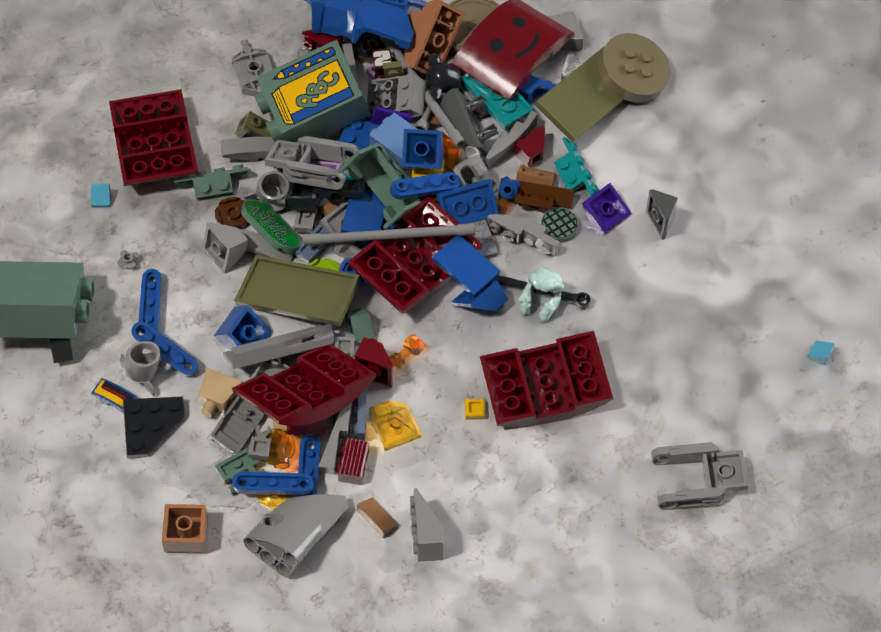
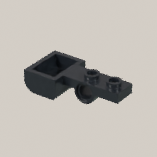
M332 179L334 182H340L339 179ZM356 179L346 180L342 188L338 190L290 182L287 195L288 206L295 211H315L318 198H327L334 205L342 204L344 198H364L366 182L365 180Z

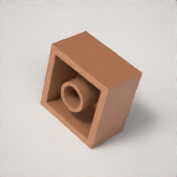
M165 504L162 532L164 552L205 553L208 520L206 505Z

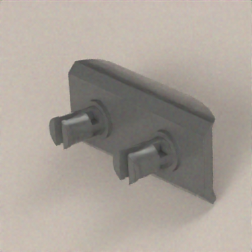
M453 88L444 94L437 103L466 141L465 146L477 148L480 157L485 159L488 154L485 140L499 134L494 123L480 131L474 118L473 111L487 105L485 98L481 94L468 102L458 88Z

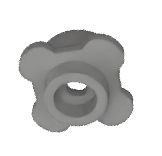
M126 250L121 251L120 260L117 261L118 266L124 269L135 268L136 259L139 258L138 253H130Z

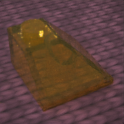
M385 401L369 407V419L385 451L422 437L406 403Z

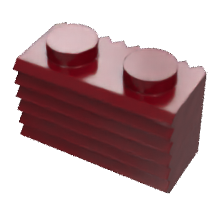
M346 438L345 444L340 445L339 456H342L341 462H337L335 467L338 481L363 484L370 450L369 441Z

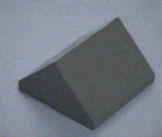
M651 189L649 190L646 213L661 240H664L674 220L678 198Z

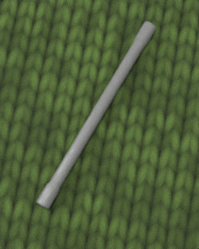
M380 36L381 41L387 49H390L394 58L397 61H401L402 69L406 75L414 74L418 76L415 70L406 64L405 57L396 42ZM425 87V102L446 130L456 148H462L466 141L459 131L455 129L436 100L432 98L427 87Z
M475 223L458 224L456 226L327 234L312 233L303 234V244L320 245L323 243L401 238L476 235Z

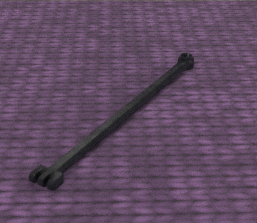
M498 275L493 280L498 281L502 286L522 291L528 283ZM535 288L530 292L554 298L551 291L543 292ZM566 291L561 292V300L575 303L579 309H586L590 305L591 298L585 292L578 294Z

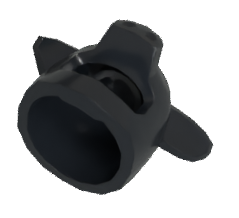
M435 53L430 54L428 57L430 68L426 71V76L423 80L426 81V87L430 90L432 98L437 100L453 88L460 89L461 71L454 65L441 62L439 55Z

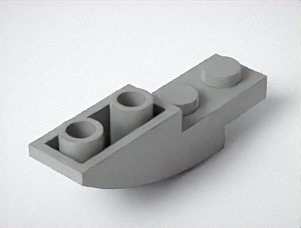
M489 214L487 217L489 230L505 237L509 242L519 245L524 240L528 245L537 247L545 254L553 257L557 255L559 241L547 235V227L517 216Z

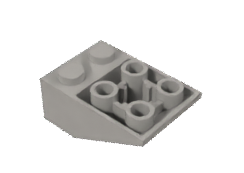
M414 74L369 80L367 105L370 112L376 106L411 114L412 117L423 116L426 81Z
M414 488V496H410L413 554L418 555V562L443 560L442 524L418 489Z

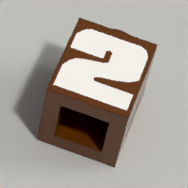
M390 49L372 50L375 79L385 78L383 63L392 62Z

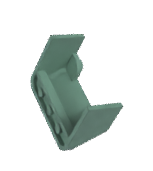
M379 143L357 151L337 170L339 173L348 170V174L353 179L365 180L386 206L383 210L384 218L388 221L383 225L385 229L399 222L402 217L425 200L424 196L402 200L392 197L389 189L393 181L409 178V176L387 149Z

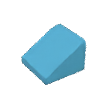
M91 184V207H110V184Z
M815 341L807 357L825 365L835 344Z

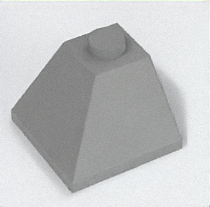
M209 222L206 226L202 249L225 274L245 254L248 239L237 227Z

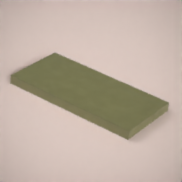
M604 47L534 104L573 143L625 100L610 91L600 77L598 58Z
M255 255L234 302L238 306L248 305L253 309L341 326L361 278L357 274Z

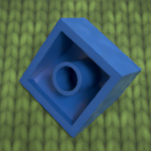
M248 305L235 306L214 336L226 349L231 351L232 347L267 339L272 330Z

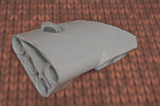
M320 494L287 499L272 512L266 513L261 521L243 539V543L249 551L281 576L290 577L302 564L313 546L318 541L321 542L349 508L346 496Z

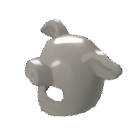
M472 146L465 147V154L468 158L451 168L452 172L459 176L460 186L491 179L493 191L497 192L498 188L495 179L489 176L487 167L479 159V150Z
M279 171L268 172L258 180L256 191L246 194L244 199H260L264 204L270 205L275 212L281 211L286 208L285 199L290 182Z
M151 341L137 342L128 348L125 358L121 354L120 363L124 368L125 374L132 381L144 383L146 390L155 396L150 380L155 376L158 365L161 363L160 349L157 344ZM146 348L153 351V353L144 354L142 351Z

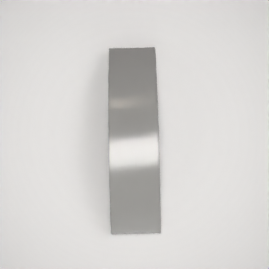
M239 229L248 239L246 251L260 256L292 262L295 256L294 253L283 252L284 249L281 248L275 249L260 234Z

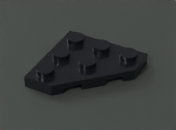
M183 396L123 399L127 458L147 457L159 442L161 443L171 432L174 426L184 418Z

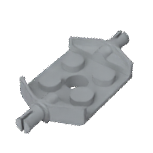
M245 39V43L244 40L240 42L242 51L232 57V65H234L242 94L254 96L262 91L256 77L273 70L267 50L249 47L248 40ZM252 66L258 67L257 70H251L249 68Z

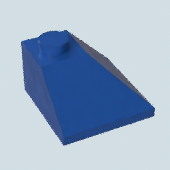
M404 129L402 167L442 169V131Z
M492 280L476 296L472 297L464 290L451 301V304L454 306L498 311L503 308L504 303L509 299L498 281Z

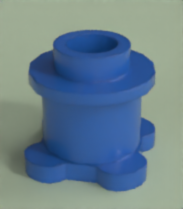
M508 176L503 177L498 189L500 195L507 199L515 197L520 182L518 180H511ZM509 186L511 191H507L505 187Z

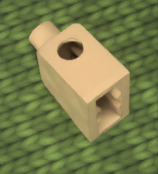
M207 368L198 394L199 403L203 406L201 414L210 418L214 411L225 413L237 396L232 391V388L241 384L242 381Z

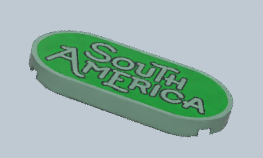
M254 199L244 201L241 207L242 216L269 245L275 249H284L283 252L294 253L299 248L301 239L298 234L269 205Z

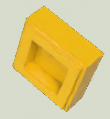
M465 399V420L485 419V399Z

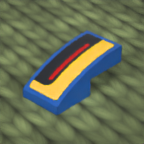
M103 378L100 379L91 392V395L105 405L111 404L122 413H124L123 399H136L137 397L121 386Z

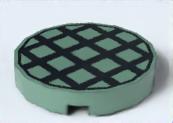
M553 208L543 215L541 225L547 227L548 236L559 242L571 240L576 235L578 219L568 209Z

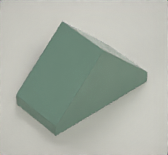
M364 307L346 312V318L356 346L361 344L363 337L375 339L369 312Z

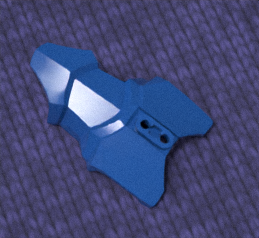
M304 0L312 8L313 33L347 36L355 44L362 33L370 32L396 41L399 47L404 49H410L414 35L407 15L409 8L414 6L422 10L428 3L424 0Z

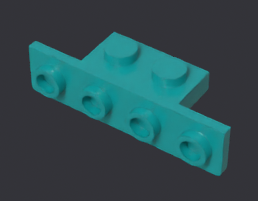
M563 137L562 140L569 153L555 161L554 164L566 188L576 191L585 185L591 196L599 191V188L592 182L593 176L585 168L584 164L586 162L580 154L578 155V146L575 142L573 143L566 137Z

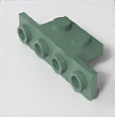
M243 164L232 166L231 170H225L224 167L213 169V173L198 171L199 174H195V176L177 177L173 181L174 184L193 181L196 199L233 193L230 175L248 172V167H243Z

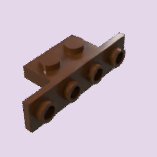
M519 181L520 186L517 188L516 196L512 198L521 207L528 208L532 205L544 211H547L548 208L552 209L553 206L572 209L574 190ZM509 186L505 187L507 191H511Z

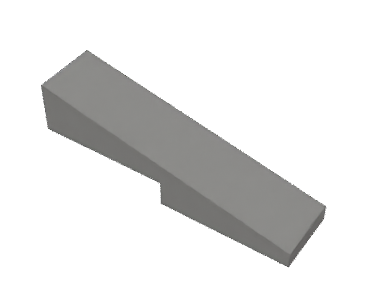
M353 402L339 413L319 463V473L335 475L340 437L348 438Z

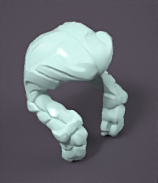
M538 267L534 272L529 273L528 283L518 300L521 302V313L529 315L532 306L530 292L535 288L543 292L551 291L554 298L545 303L539 313L541 321L547 322L561 300L564 284L558 272Z

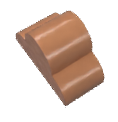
M432 0L423 7L420 13L412 12L408 14L414 35L410 49H405L404 57L406 64L426 75V71L430 68L428 64L430 54L435 53L439 55L441 62L445 63L465 13L441 0Z

